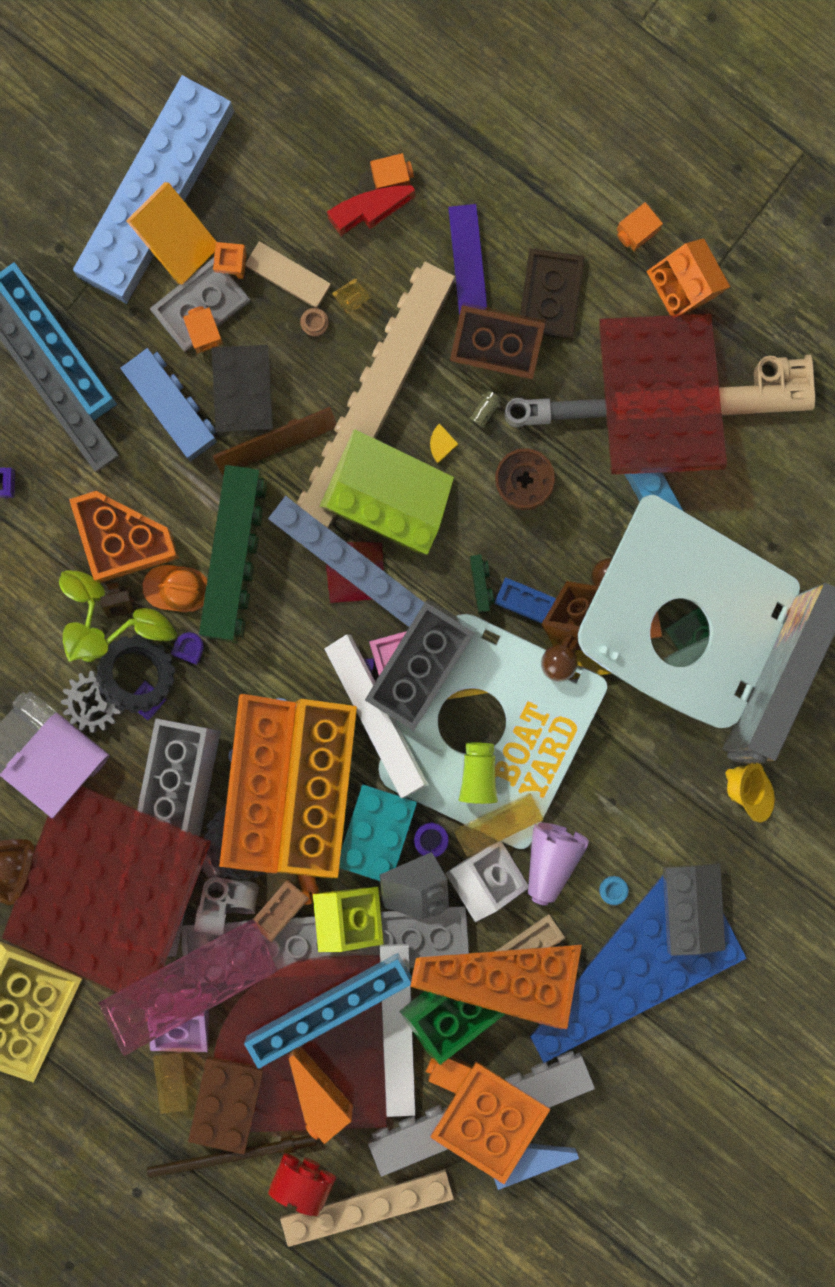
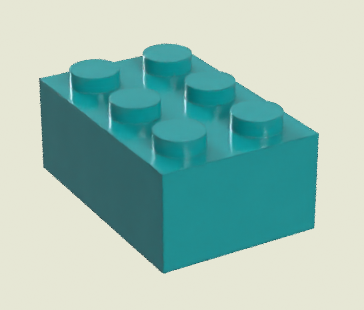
M362 784L341 849L339 868L379 881L380 874L396 868L417 801L401 798L398 795Z

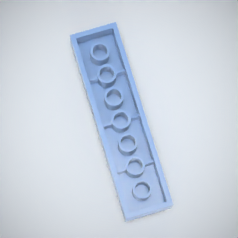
M181 76L73 268L78 278L126 304L128 303L154 254L126 220L164 182H169L183 201H185L234 113L231 101L185 76Z

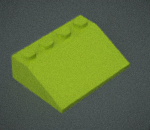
M353 429L319 507L418 554L427 555L439 530L454 477Z

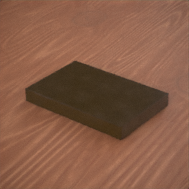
M529 248L520 315L546 320L543 336L573 340L585 256Z

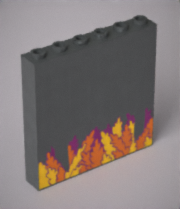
M823 583L796 596L756 686L753 687L747 700L745 710L737 723L733 725L722 750L728 752L727 758L740 764H765L766 761H776L835 635L834 586Z

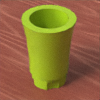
M481 742L466 743L462 784L458 801L476 804L498 802L494 744Z

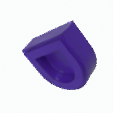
M184 633L177 638L171 655L198 665L204 651L203 640L195 633Z

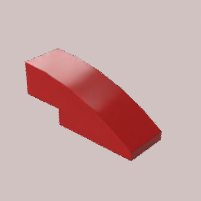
M412 185L392 186L359 194L328 210V219L340 236H343L362 221L371 229L414 199L415 189Z

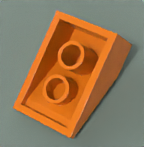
M299 1046L290 1052L289 1061L303 1116L307 1124L305 1127L315 1140L320 1138L325 1144L351 1122L353 1105L302 1046Z

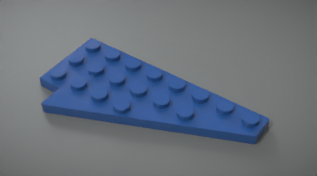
M662 875L576 979L567 1029H558L539 1024L530 1035L543 1063L746 959L724 914V951L671 956L667 953Z

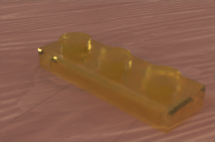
M530 792L454 829V833L468 857L544 819Z

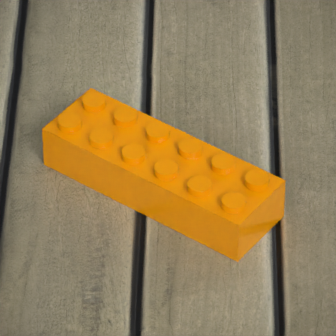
M307 699L296 701L277 872L338 878L357 706Z

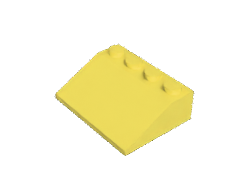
M0 942V1071L34 1083L82 978L33 954Z

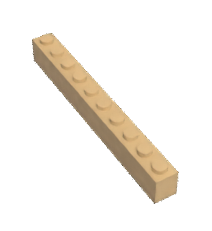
M424 262L421 269L416 267L410 279V283L413 285L409 293L404 292L397 305L400 311L396 318H390L385 328V332L388 335L384 343L379 341L372 354L375 360L371 368L366 366L359 380L363 384L358 393L355 391L352 393L347 403V407L350 408L346 417L341 416L334 429L337 435L333 443L327 442L321 455L325 458L321 467L315 466L309 478L312 484L308 492L303 491L297 501L298 506L328 529L331 528L337 515L320 508L319 505L353 429L376 439L455 283V276L427 262Z

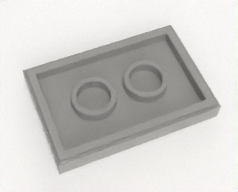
M214 258L191 275L183 285L177 286L150 308L151 312L185 353L194 347L183 316L188 315L189 310L203 306L204 309L210 307L218 328L251 302L230 274L213 271Z

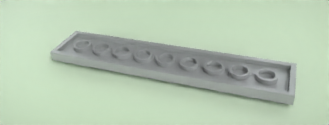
M465 906L449 907L440 915L429 916L424 919L397 911H381L384 943L382 945L409 944L410 968H414L415 960L419 957L469 954ZM315 916L292 918L272 942L250 924L252 920L224 922L223 935L195 932V924L182 925L181 930L184 983L365 971L380 963V945L343 952H318Z

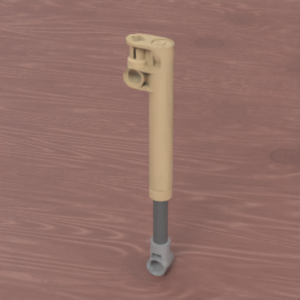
M805 355L804 359L788 360L787 357L766 356L760 360L754 369V386L632 392L629 394L615 393L612 399L550 402V399L524 400L522 398H515L508 402L506 406L505 420L510 426L519 428L524 425L551 424V420L615 416L616 421H627V419L648 420L813 410L815 406L813 362L811 355ZM762 366H772L775 375L773 377L765 376L762 372ZM513 407H521L525 411V416L522 419H515L510 415V410Z

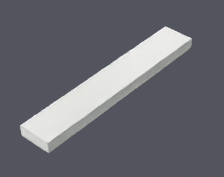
M343 636L326 647L325 651L353 706H357L356 711L400 797L406 798L428 783L395 719L365 701V698L375 684V680L352 636Z
M409 944L380 945V962L399 953L410 972ZM410 986L382 1001L387 1117L415 1116L412 1030L399 1012L411 1002Z

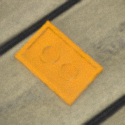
M164 182L126 220L178 284L183 285L215 252L216 240L169 182Z

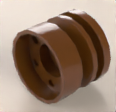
M530 448L516 449L506 454L499 462L495 473L496 488L501 499L510 507L521 511L534 510L544 505L551 497L555 486L554 469L549 459L541 452ZM524 474H529V479L534 480L533 484L527 485V488H522L521 483L517 482L518 478H523Z

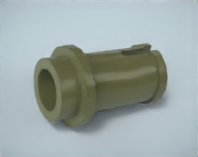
M491 391L481 395L483 399L469 418L482 428H485L496 408L501 407L500 402L502 399Z

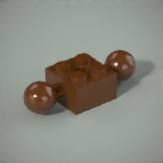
M613 558L602 559L593 567L591 573L593 585L566 581L541 625L553 646L544 652L541 658V669L550 680L563 682L575 674L578 667L575 652L576 650L582 651L578 641L580 625Z

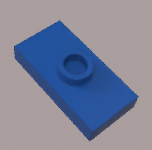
M505 577L494 604L542 624L556 598Z

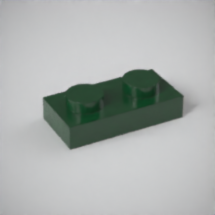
M481 554L470 556V565L478 614L488 613L490 611L489 606L494 605L492 588L487 589L485 578L490 577L488 560L482 561Z

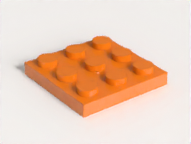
M475 1062L431 1133L430 1138L505 1184L549 1113L550 1108L480 1063Z

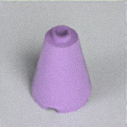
M541 822L538 825H534L528 894L532 896V901L541 905L555 902L588 847L589 840L585 836L575 832L573 837L570 833L566 832L567 828L551 823Z

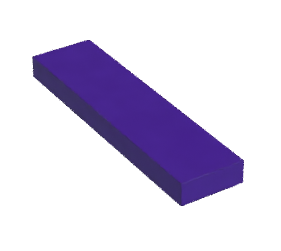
M476 204L448 207L459 315L463 302L487 307Z

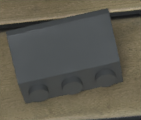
M720 864L663 866L667 953L673 956L724 951L725 936Z

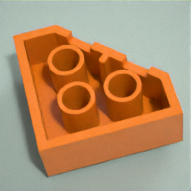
M98 491L69 499L94 581L98 583L106 582L180 558L172 532L167 527Z

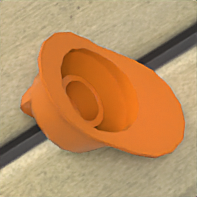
M159 565L151 569L145 576L143 594L146 600L154 607L171 611L194 612L203 607L207 578L200 571L192 568Z

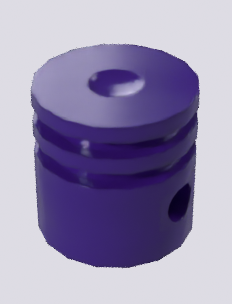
M425 823L416 831L414 838L415 847L423 856L432 852L434 857L443 854L447 848L448 834L437 823Z

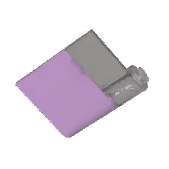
M30 691L27 694L22 692L12 704L14 708L0 722V776L53 819L89 776L93 777L99 772L110 755L33 692Z

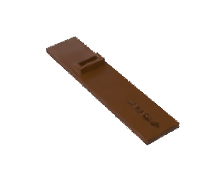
M328 407L302 419H293L285 426L213 455V458L223 476L225 465L247 466L335 429L337 423L331 408Z

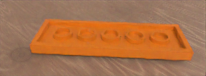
M247 694L239 695L219 867L277 873L296 702Z

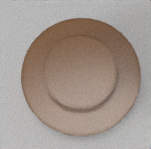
M318 308L306 310L300 320L302 330L309 336L322 335L327 330L329 323L326 313Z

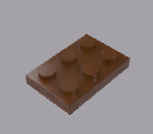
M207 1056L188 1142L245 1154L264 1068L258 1069L256 1066Z

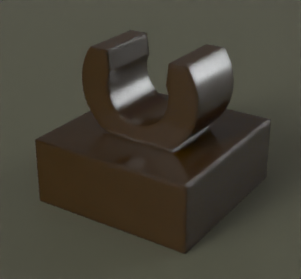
M118 582L107 585L109 595L100 597L101 606L107 618L133 613L135 611L134 602L128 590L122 592Z

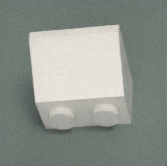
M500 840L495 841L446 872V875L475 922L498 911L528 889L527 882Z

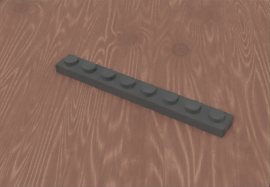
M0 291V340L93 470L98 473L119 458V455Z

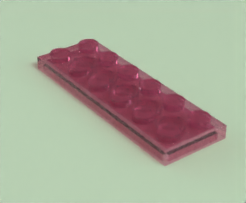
M252 919L104 999L98 1005L121 1053L125 1056L277 972V969L257 923Z

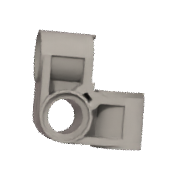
M219 877L208 879L203 886L194 931L223 935L226 913L254 914L259 886L246 880L237 881ZM212 891L223 893L219 898H213L209 894Z

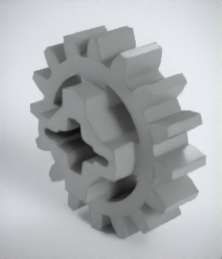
M90 671L89 678H86L83 673H79L80 681L77 682L71 679L69 682L72 689L63 690L68 695V699L61 700V704L68 705V709L63 714L73 716L69 722L71 725L80 722L79 730L84 731L87 725L90 732H96L98 725L105 731L107 730L106 722L115 724L114 714H122V711L117 709V705L114 703L112 705L109 704L104 694L100 693V684L96 681L95 671ZM94 683L89 690L85 692L79 691L84 685ZM96 694L95 700L99 701L98 706H92L90 709V703L87 702L88 697L93 698ZM75 701L79 702L82 709L80 715L75 708ZM102 711L107 713L101 719L92 721L95 714Z

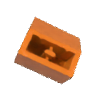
M704 238L685 243L646 271L672 320L711 301L730 288Z

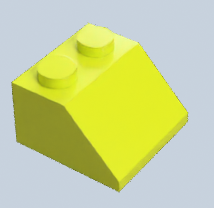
M378 887L313 894L318 952H343L384 944Z

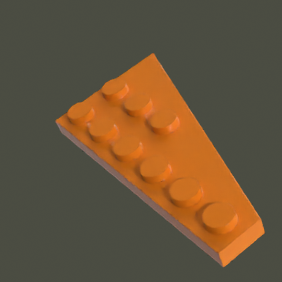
M582 945L419 957L415 960L410 987L554 1028L567 1029Z

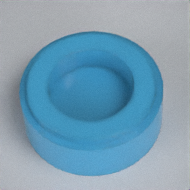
M609 876L601 882L599 893L606 903L618 905L627 898L628 886L623 879L617 876Z

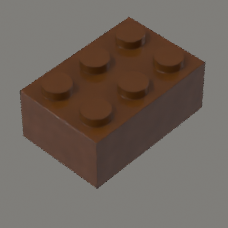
M463 302L450 361L533 379L546 320Z

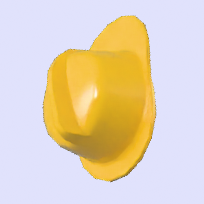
M751 763L747 766L728 769L725 775L728 780L727 792L730 799L742 805L753 821L758 823L766 821L774 809L775 796L772 784L765 774L762 765Z

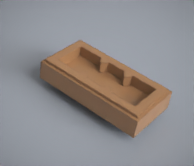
M287 879L250 924L272 942L309 897Z

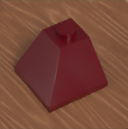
M346 542L384 571L382 543ZM326 564L330 603L373 600Z

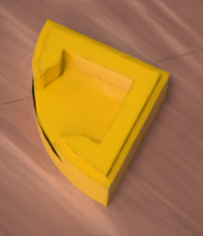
M440 424L434 429L430 441L431 453L437 464L458 446V443Z

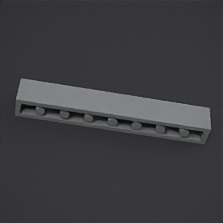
M573 1051L558 1056V1062L548 1065L547 1062L533 1066L531 1068L532 1072L521 1076L520 1073H516L505 1078V1080L548 1107L595 1089L580 1052L574 1054ZM441 1105L435 1106L425 1111L426 1116L415 1120V1117L412 1116L398 1123L399 1127L389 1131L388 1127L372 1133L373 1138L369 1139L368 1145L381 1177L447 1150L446 1147L430 1138L431 1133L447 1107L442 1109Z

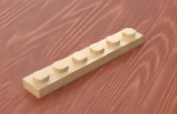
M445 1169L327 1203L324 1205L320 1215L316 1217L295 1212L281 1216L280 1220L287 1245L290 1247L454 1200Z

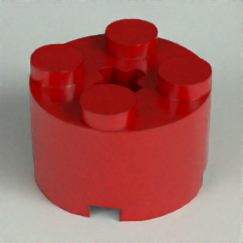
M284 1153L270 1184L268 1194L275 1201L286 1207L289 1203L297 1207V1212L316 1217L323 1210L337 1177L328 1171L319 1170L320 1164L312 1159L304 1158L302 1162L295 1156Z

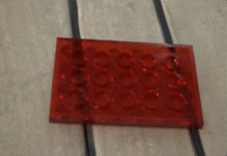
M711 314L599 319L611 475L726 469L727 459Z

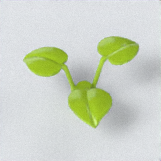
M73 570L61 572L59 585L63 593L75 601H88L89 604L86 624L69 623L63 630V645L69 662L78 659L94 662L96 658L105 656L109 644L130 626H134L136 633L147 639L172 641L178 638L171 623L161 613L148 608H140L134 611V619H129L110 637L104 639L105 635L101 630L90 628L95 607L94 600L101 601L100 597L105 596L104 588L100 583L94 581L91 575Z

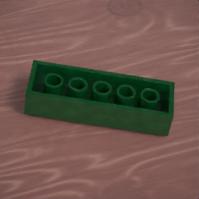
M225 465L199 635L206 639L238 643L239 637L244 638L246 621L242 619L243 609L248 610L250 603V593L246 589L248 581H253L255 570L251 557L252 554H257L259 537H257L255 531L256 526H261L263 519V510H261L259 505L260 499L266 498L268 485L260 470Z

